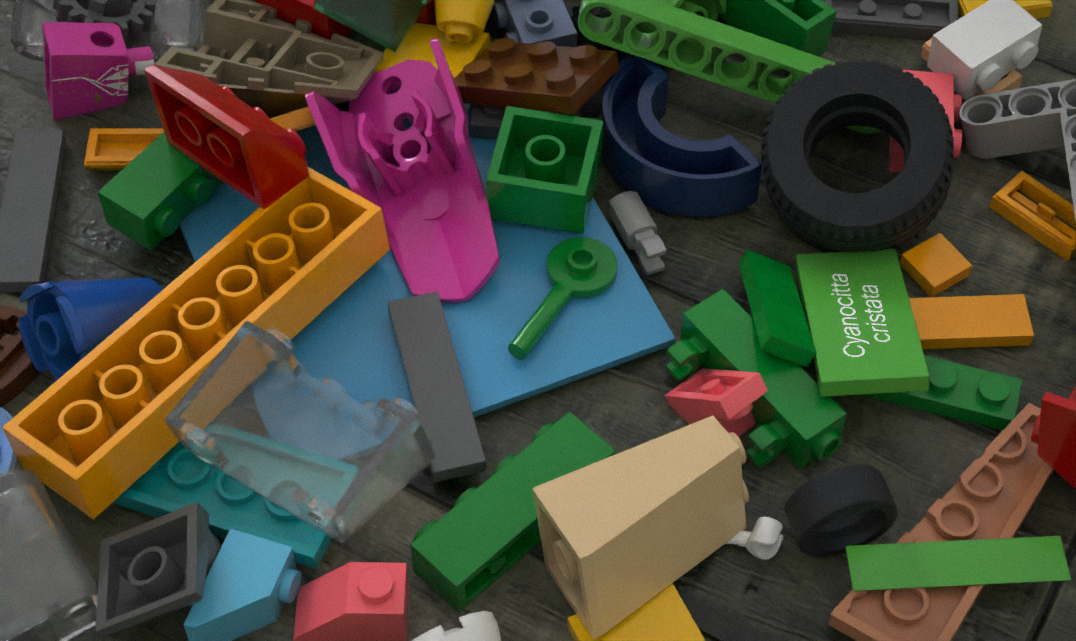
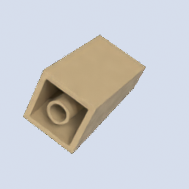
M714 415L532 488L546 569L592 639L604 635L735 537L739 531L746 528L745 504L749 502V493L742 477V464L746 462V453L739 437L734 432L728 433Z

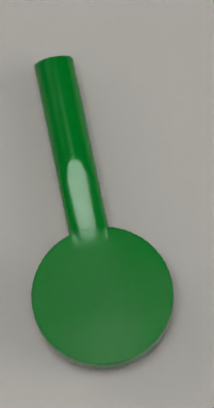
M576 237L560 242L551 250L547 259V275L554 287L508 345V351L512 356L520 360L525 359L572 296L581 298L592 297L605 292L611 287L617 275V259L607 245L596 239Z

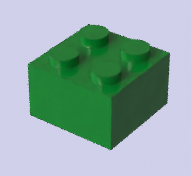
M506 106L486 177V201L488 202L492 219L584 234L602 160L603 120Z

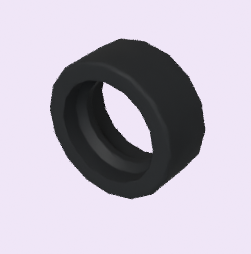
M858 464L838 467L817 475L802 484L789 497L784 507L786 517L801 552L811 557L836 556L846 553L845 546L867 545L892 527L898 516L896 503L881 471L873 466Z

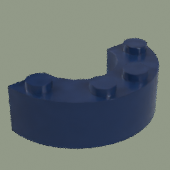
M629 54L619 63L620 68L605 84L602 100V155L609 172L625 191L637 192L646 206L683 216L728 215L756 203L762 163L731 134L715 140L693 141L675 136L663 128L658 120L666 114L669 76L655 62Z

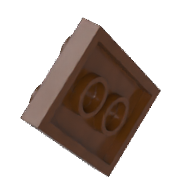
M502 38L491 42L488 48L474 61L465 65L463 70L454 79L463 103L499 107L511 106L537 111L575 114L620 67L617 51L599 50L593 45L564 47L556 46L555 43L548 41L530 44L518 43L511 38Z

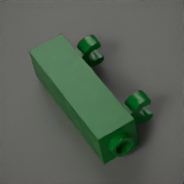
M721 289L683 313L680 341L673 344L667 350V354L673 361L665 367L677 382L686 380L702 366L705 369L759 372L768 389L765 394L752 402L753 409L751 412L755 422L760 427L748 435V440L753 446L745 452L758 468L770 463L783 450L801 469L816 458L819 460L827 459L840 447L843 441L842 432L847 413L830 396L821 397L818 384L798 364L761 350L753 318L724 289Z

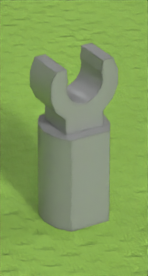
M627 191L614 196L609 200L608 214L626 247L630 250H635L643 272L648 276L665 270V265L660 256L666 254L667 250L661 238L656 235L657 226L638 193Z

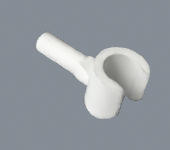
M760 517L757 519L752 532L741 530L725 544L746 547L755 557L768 560L778 552L784 537L780 534L783 529L782 523L770 517Z

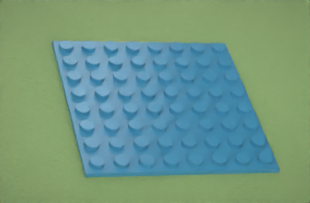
M463 103L468 116V134L470 137L473 104ZM404 118L402 121L406 127L405 130H408L412 124L408 118ZM317 126L295 131L305 144L306 153L304 156L307 167L350 190L347 181L334 171ZM470 138L486 192V177L497 139ZM222 182L213 191L210 198L204 204L198 205L180 222L179 227L194 263L259 208L258 205L225 182ZM592 198L584 234L492 219L501 261L487 283L468 302L441 303L473 417L675 344L676 340L594 198ZM576 237L596 239L607 245L617 259V275L611 287L605 292L592 297L581 298L572 296L525 359L520 360L512 356L508 351V345L554 287L547 275V259L551 250L560 242ZM391 247L383 257L245 381L270 441L348 464L421 437L388 311L389 301L413 297Z

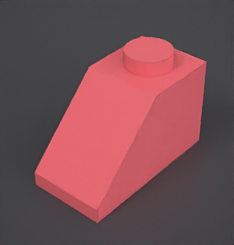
M349 562L301 586L297 594L293 640L408 641L410 590L407 563Z

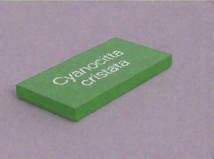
M896 249L875 252L844 251L796 254L795 270L803 310L816 350L813 361L820 396L929 391L930 375Z

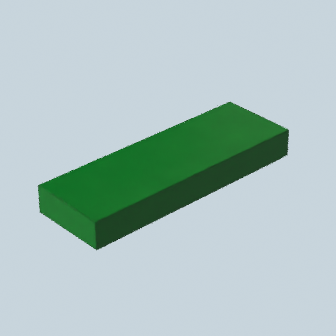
M746 249L738 264L761 350L807 367L816 355V350L790 266Z

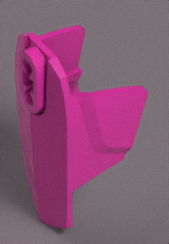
M438 38L430 40L429 43L438 70L431 62L407 59L379 71L372 76L357 99L349 101V112L339 110L315 91L306 94L305 98L334 171L347 181L352 192L382 208L389 245L412 295L418 296L438 292L441 303L468 302L478 293L493 275L501 261L491 212L486 201L484 183L468 134V116ZM404 118H408L412 124L408 130H405L406 127L402 121Z

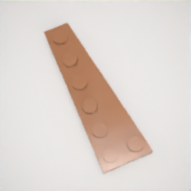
M1028 403L988 445L984 454L980 458L975 459L959 476L957 483L942 499L938 498L926 511L925 517L910 533L906 532L897 543L1014 538L1054 471L1038 456V444L1031 442L1032 431L1041 413V408ZM985 585L853 591L852 589L834 608L828 625L855 641H952Z

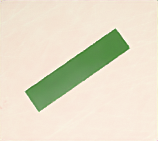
M1061 536L845 546L853 591L1071 580Z

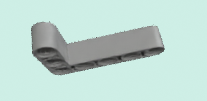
M1076 79L982 94L965 101L960 107L959 115L966 149L973 157L988 159L1065 147L1076 221Z

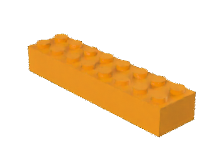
M308 167L309 177L265 210L259 207L2 427L20 466L94 520L390 250L382 208Z

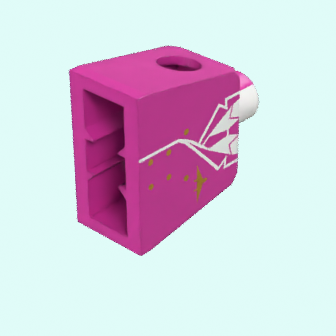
M42 23L45 89L53 120L124 104L128 100V77L146 75L144 69L154 64L150 46L126 49L120 26L115 23Z

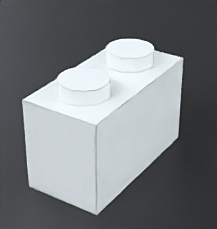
M989 0L933 34L927 67L936 73L954 74V91L961 94L962 98L966 100L981 90L987 91L999 82L1001 77L1016 68L1022 69L1029 65L1038 53L1039 48L1037 45L1043 25L1014 0Z

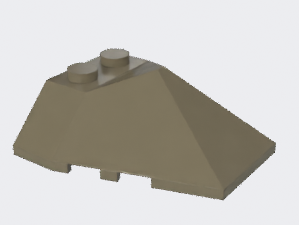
M216 0L206 10L203 46L197 52L171 46L154 65L201 74L218 86H226L231 89L238 99L250 107H259L270 119L308 107L305 95L313 91L323 96L333 105L357 99L383 62L384 53L336 33L331 36V40L311 32L312 23L302 19L296 20V26L276 18L277 9L265 4L248 0Z

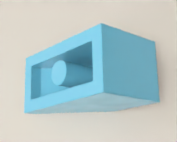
M230 528L205 579L203 598L200 602L193 604L183 624L188 641H232L276 622L284 604H291L295 600L301 584L302 574L301 571L297 570L293 547Z

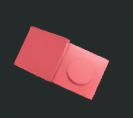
M702 368L664 395L668 405L689 425L714 415L728 433L734 432L740 437L755 424V418L751 412L753 409L752 402L765 394L768 389L759 372Z

